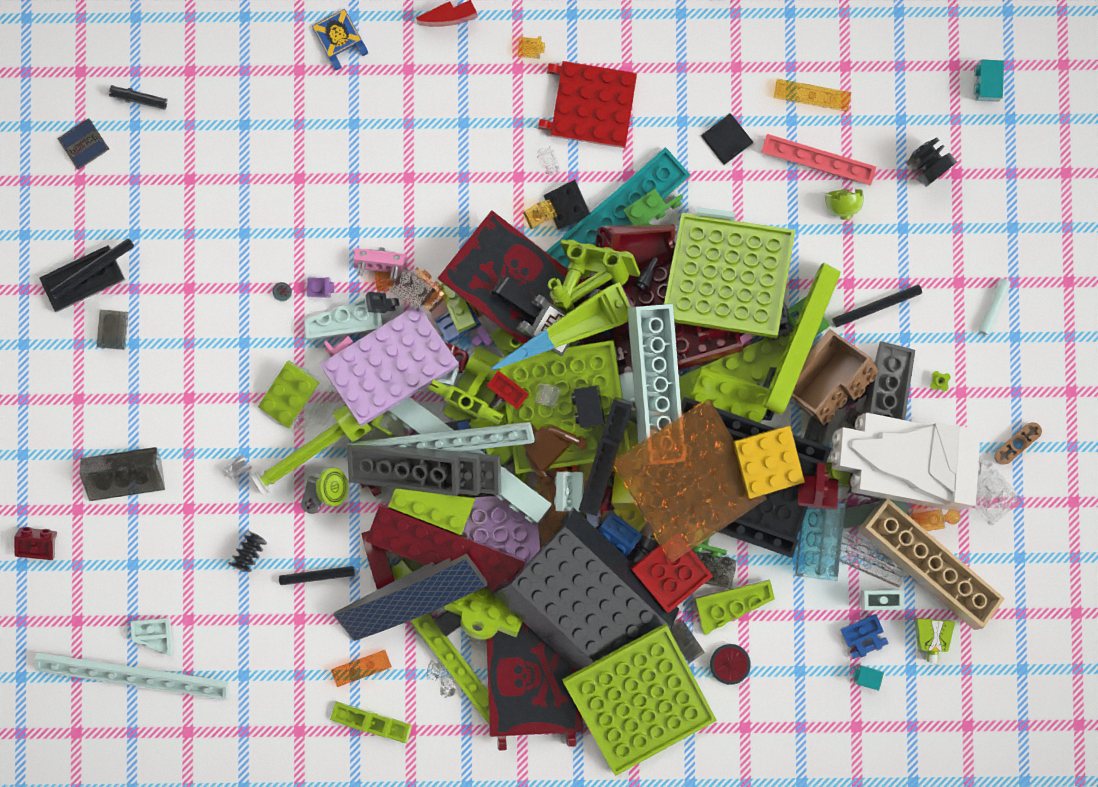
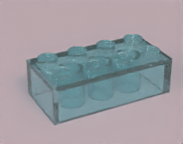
M838 503L836 510L808 507L799 531L795 576L838 581L845 503Z

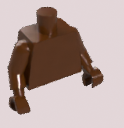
M531 423L535 440L533 443L524 444L526 449L525 455L530 467L540 477L541 482L544 485H549L554 481V478L545 473V470H548L573 443L583 451L587 446L586 439L582 436L577 438L576 435L554 425L542 426L538 430Z

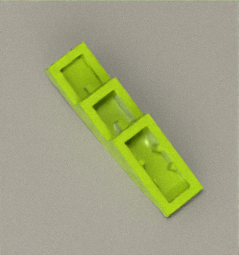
M335 701L330 718L331 721L401 743L408 742L412 729V724Z

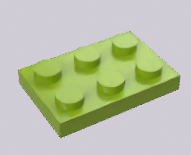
M288 360L258 407L289 429L320 382Z

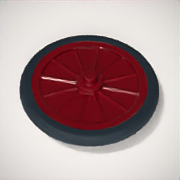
M736 644L720 646L714 651L710 660V669L713 676L719 682L726 685H735L742 682L748 676L751 668L748 653Z

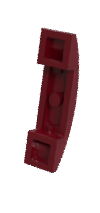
M369 531L361 533L373 579L378 590L394 582L395 579L386 550L365 542Z

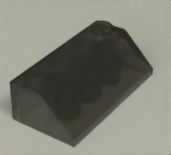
M157 447L81 458L79 475L89 501L165 490L162 460Z

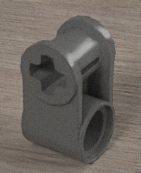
M311 475L306 483L301 507L305 512L315 514L319 511L322 502L319 500L316 492V482L319 478ZM313 500L315 507H311L309 510L306 504Z

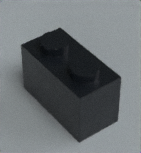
M599 385L574 389V393H571L573 405L577 407V413H575L576 424H580V428L605 424Z

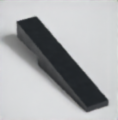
M619 397L613 399L579 511L598 516L634 402Z

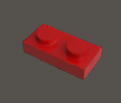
M500 370L496 372L487 384V387L517 410L530 395V393Z

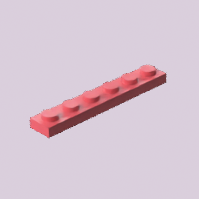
M770 134L766 135L761 151L762 154L869 186L872 184L877 167Z

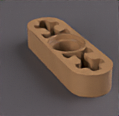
M1035 422L1027 423L995 451V461L1001 465L1009 464L1041 436V426ZM1029 427H1035L1036 435H1029L1026 439L1023 435L1030 432ZM1016 438H1020L1023 441V446L1020 449H1016L1013 446V441ZM1009 448L1015 452L1014 455L1012 452L1006 455L1007 460H1000V452L1005 453Z

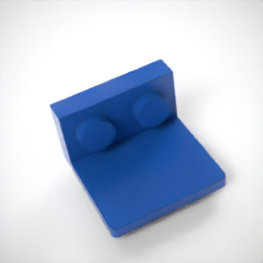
M613 512L608 515L598 529L625 557L628 556L643 535Z

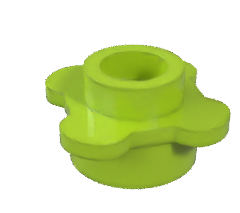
M934 371L930 383L931 389L947 391L949 389L948 381L951 379L950 374Z

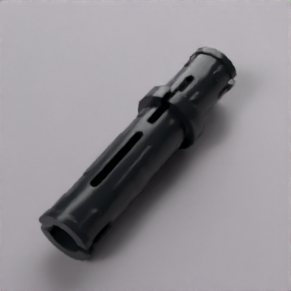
M111 85L109 92H111L109 97L125 100L126 103L134 102L163 110L167 108L168 103L166 102H168V98L134 91L133 88L125 89Z

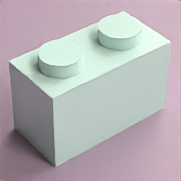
M861 590V609L904 610L903 590Z

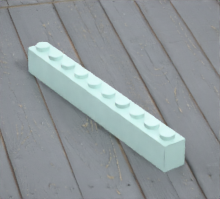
M410 397L389 409V416L396 421L400 418L405 422L403 424L405 428L411 432L416 430L420 433L419 435L454 431ZM479 449L461 451L485 454ZM501 466V493L495 496L502 501L507 499L511 502L509 506L516 512L523 511L526 514L524 518L532 524L535 521L540 524L554 505Z

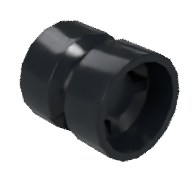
M643 534L638 542L639 548L633 550L630 558L638 563L660 543Z

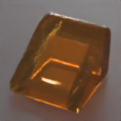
M375 271L377 291L396 290L394 276L393 280H391L390 272Z

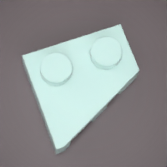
M170 618L130 621L133 642L145 645L168 656L173 655Z

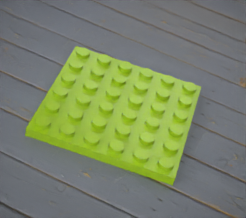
M681 213L664 305L673 304L674 322L778 338L796 230Z
M614 340L568 347L562 357L549 350L501 367L500 371L530 393L518 410L505 401L508 424L530 422L538 430L542 426L554 425L576 435L577 438L582 436L586 439L587 446L583 451L573 443L548 469L592 463L603 435L613 399L615 397L623 399ZM599 385L605 424L580 428V424H576L575 421L577 407L572 403L571 393H574V389ZM627 427L616 459L632 456ZM524 444L512 445L516 474L533 471L525 455L526 449Z
M666 623L562 679L615 776L717 721Z

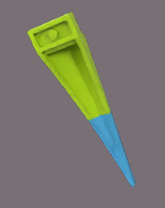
M616 282L598 291L498 362L491 370L626 323L628 321L627 308H631V305L620 282Z

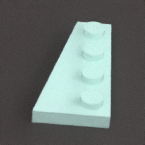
M360 298L355 300L356 302L342 305L330 312L327 311L304 320L306 339L314 340L373 332L383 326L381 313L368 312L366 298Z

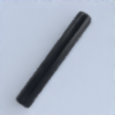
M354 566L280 575L279 584L282 586L355 576Z

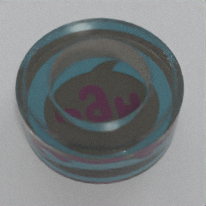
M279 282L273 287L272 293L275 299L285 302L291 298L292 288L285 282Z

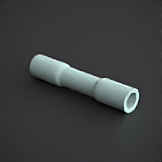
M1000 278L992 302L978 331L980 333L990 334L997 312L1010 287V281Z

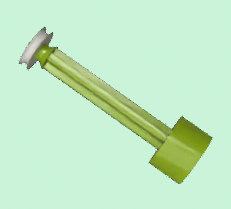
M346 404L333 412L338 423L267 471L265 470L262 476L257 470H255V474L250 473L256 487L267 497L266 494L268 492L271 493L269 484H275L276 481L344 435H347L352 442H355L372 430L370 423L368 422L360 427Z

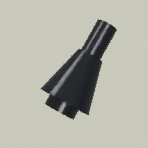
M651 257L647 266L640 271L639 277L635 276L632 279L636 289L640 291L649 290L653 269L658 262L657 258Z

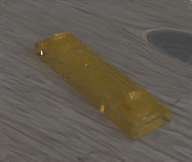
M777 78L773 98L848 112L852 92Z

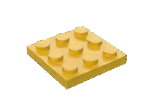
M787 425L733 441L747 498L751 499L804 483L790 426Z

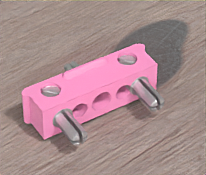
M380 247L379 250L354 249V268H358V276H363L364 269L390 272V279L393 280L394 276V280H396L397 274H403L404 268L407 266V255L385 251L384 247Z

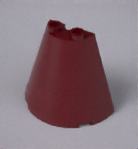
M674 224L605 225L598 228L595 243L596 247H608L614 251H627L634 256L639 271L647 266L651 257L658 259L655 268L673 258L676 244L674 239L677 231ZM629 275L628 280L622 286L624 287L631 283L635 276ZM611 279L607 281L608 286L613 284Z

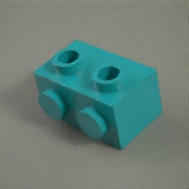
M981 59L974 67V76H977V84H974L973 93L976 95V101L999 102L1003 98L1004 60Z

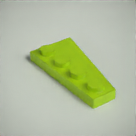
M768 579L695 597L704 636L716 628H720L726 625V623L742 617L743 614L774 600L771 580Z

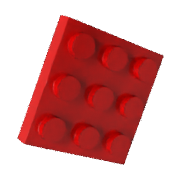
M676 531L631 567L633 572L667 613L671 612L713 577Z

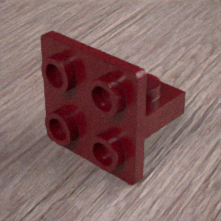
M817 464L815 476L803 475L804 483L799 484L798 489L799 506L837 509L839 480L828 478L829 472H825V464Z

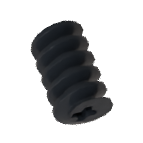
M248 530L251 534L250 536H243L247 542H240L243 549L236 548L239 556L232 555L235 563H228L244 573L252 572V568L249 565H255L256 562L253 558L259 559L260 557L256 551L263 552L264 549L261 545H267V541L263 537Z

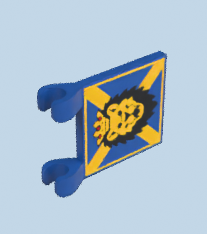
M345 8L312 25L335 70L342 68L336 55L356 45L362 56L369 53Z

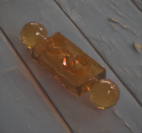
M942 509L908 514L926 531L945 529V522L955 525L961 519V515L957 510H949L944 515Z

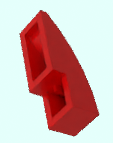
M471 0L455 7L449 1L416 17V20L420 26L444 27L468 22L478 18V14Z

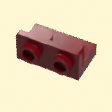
M31 527L19 528L14 536L15 557L53 560L55 558L57 531L32 529Z

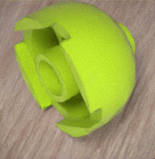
M842 189L825 194L827 209L834 216H840V220L852 219V215L857 214L862 209L864 203V194L861 189H855V193H852L849 189Z

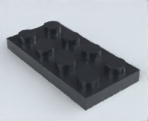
M109 245L39 277L56 313L126 280L117 260H115L61 297L56 299L51 294L50 290L111 250Z

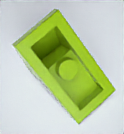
M405 557L392 568L394 579L398 580L425 565Z

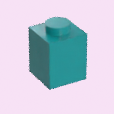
M859 664L858 668L854 669L852 679H855L854 683L879 691L884 672Z

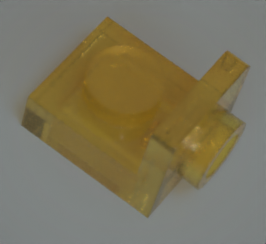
M538 36V38L519 37L518 57L540 59L541 53H545V42H542V36Z
M550 200L536 203L523 212L530 229L537 228L547 220L557 217Z

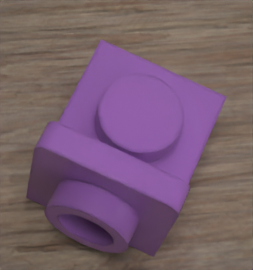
M330 277L307 278V297L331 298V293H334V282H331Z

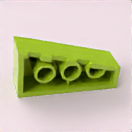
M395 489L388 507L462 535L476 498Z

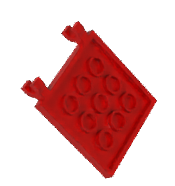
M562 61V66L549 63L547 74L560 75L553 122L539 119L538 129L550 130L551 137L626 148L637 73Z

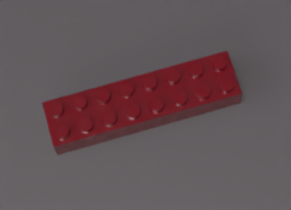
M384 504L379 505L365 541L424 565L431 562L436 565L448 558L453 561L467 554L487 580V586L483 588L494 591L505 579L510 582L524 567L526 561L523 558L418 519Z

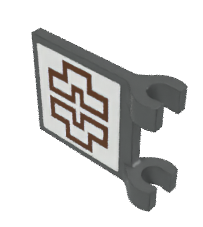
M535 296L531 303L541 308L540 313L532 326L528 322L523 321L519 323L517 330L534 338L565 316L566 313L550 304L543 296ZM570 343L551 350L562 357Z

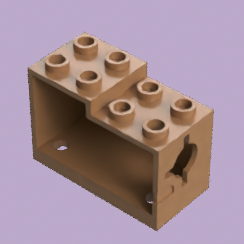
M829 329L808 354L789 401L824 426L834 418L838 408L845 405L848 397L855 400L864 393L865 387L869 382H873L876 379L878 369L870 356Z

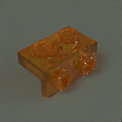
M417 267L415 269L417 274L404 287L432 313L447 297L442 292L445 288L437 281L433 283L430 280L432 276L425 269L421 271Z

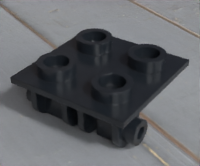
M576 179L543 195L558 230L590 215Z

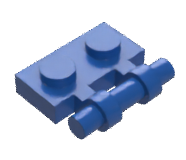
M873 614L840 629L847 647L856 646V650L850 652L853 659L865 657L867 653L874 650L879 651L883 646L889 644L886 637L879 640L877 636L884 632L877 614ZM869 638L872 639L873 643L863 646L861 643Z

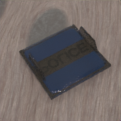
M90 118L57 138L78 170L110 150Z

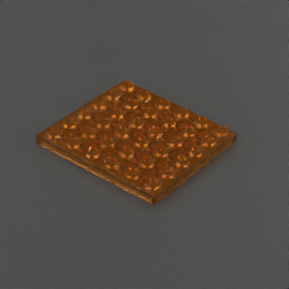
M706 399L612 461L670 562H674L767 499L765 495L751 499L747 498L733 444L734 440L710 399Z

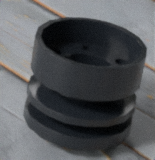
M938 137L926 141L905 162L908 166L915 161L917 162V165L912 169L913 172L922 168L923 172L918 179L925 187L929 186L958 162L950 152L943 156L940 155V152L945 147L944 144L935 149L934 145L940 141Z

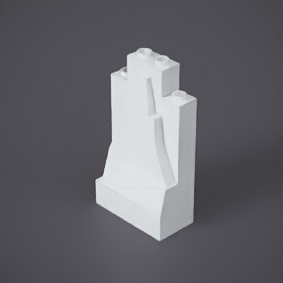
M865 413L856 419L855 428L857 430L843 427L836 430L833 434L832 469L853 473L850 481L852 492L954 512L976 506L981 430L942 423L925 425Z

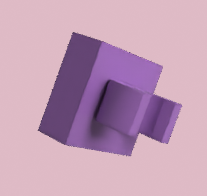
M483 326L476 329L478 336L471 340L475 347L483 342L487 347L493 344L492 339Z

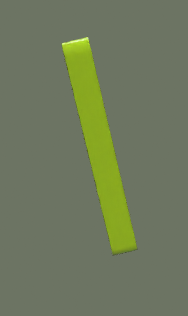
M825 262L817 270L763 401V407L778 415H782L788 405L841 274L840 270Z

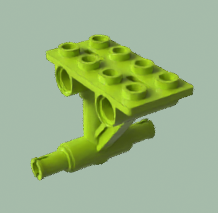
M561 240L560 244L570 262L567 268L568 273L563 286L559 279L553 278L549 280L548 287L551 290L550 296L554 306L567 314L575 308L574 302L610 279L613 284L620 282L623 285L628 280L629 275L639 277L640 271L634 256L627 251L618 252L608 247H596L590 243L581 244L575 240ZM591 273H597L578 285L580 277L585 278L588 277Z
M477 346L456 387L453 385L449 387L433 379L431 383L438 388L430 385L428 390L444 397L443 399L447 402V406L443 414L456 421L465 419L473 421L476 418H485L499 425L501 421L494 418V416L502 419L504 414L489 407L496 393L487 387V384L496 372L500 370V368L491 370V368L499 362L498 358L501 357Z

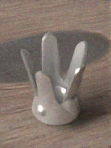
M240 453L230 465L224 467L227 473L224 478L229 476L234 480L240 474L252 469L251 464L243 466L245 464V455L240 457Z

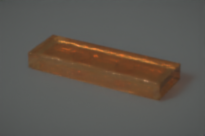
M384 649L332 668L331 672L336 686L340 687L392 668L387 651Z

